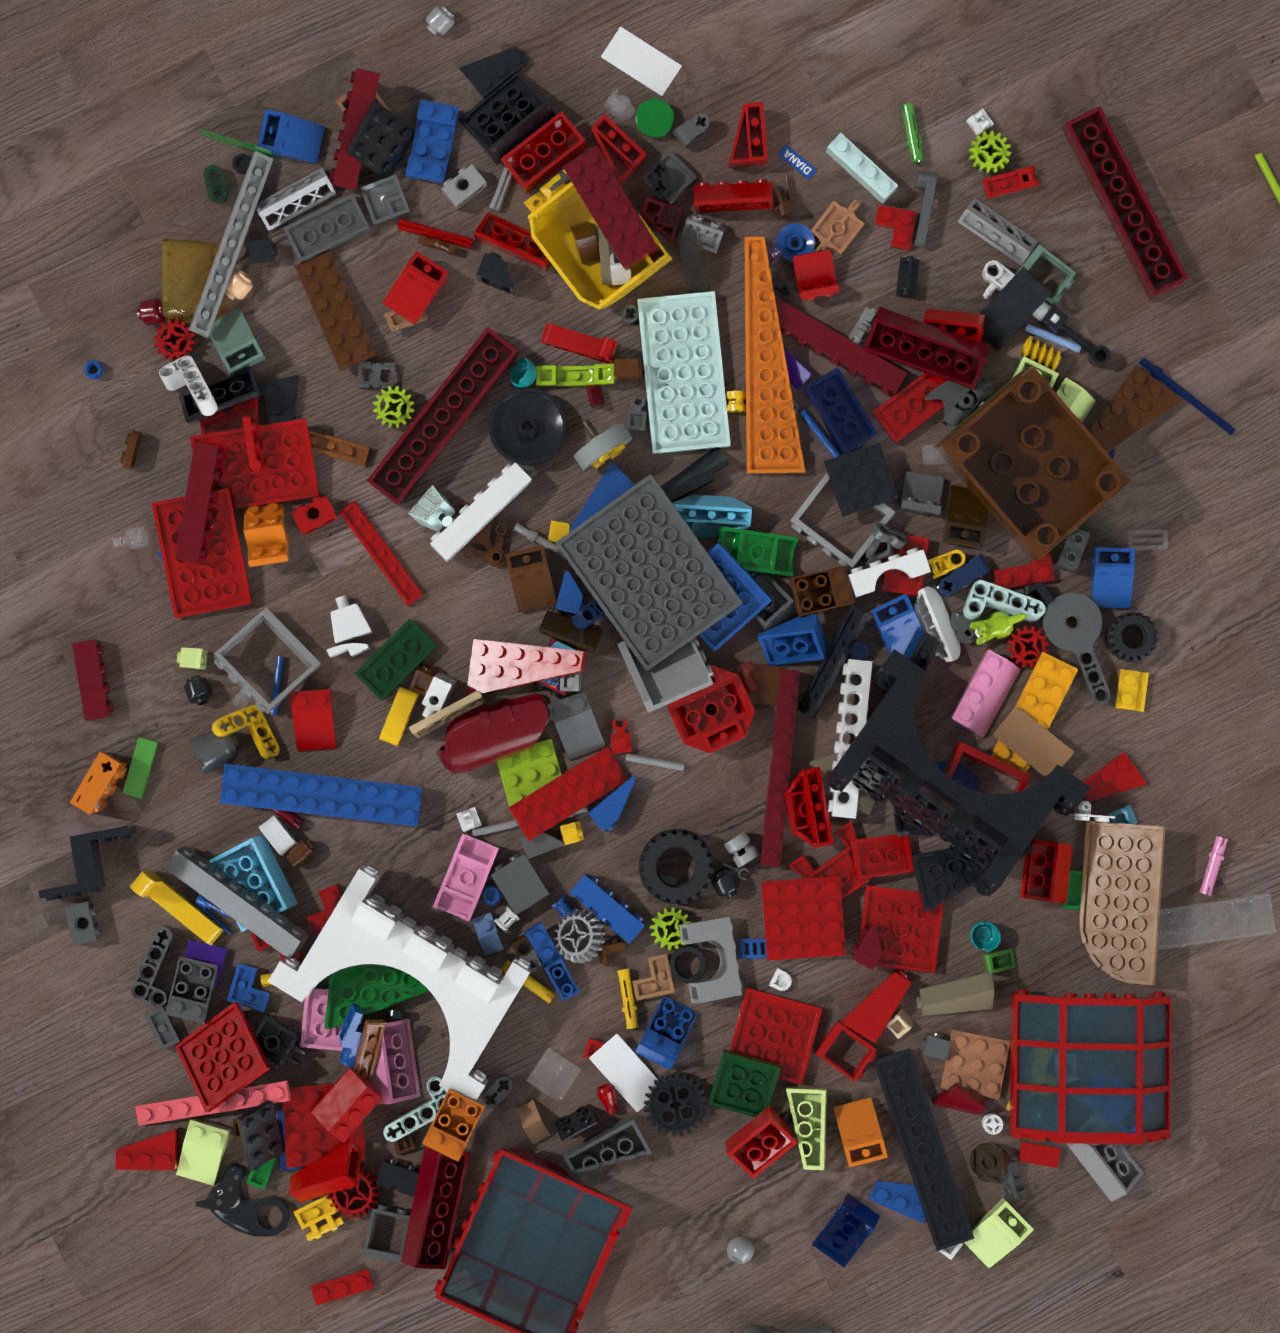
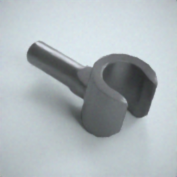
M723 862V867L733 870L738 878L746 880L740 876V872L743 870L749 872V870L743 867L737 868Z

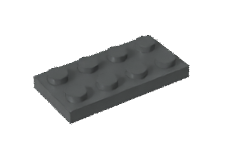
M352 193L283 227L300 263L370 230V227Z

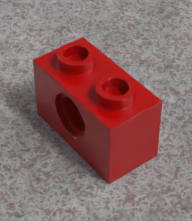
M322 495L313 498L312 503L308 505L301 504L294 508L295 512L291 513L301 534L304 536L339 518L329 498ZM313 509L319 510V516L316 519H311L309 516L310 511Z

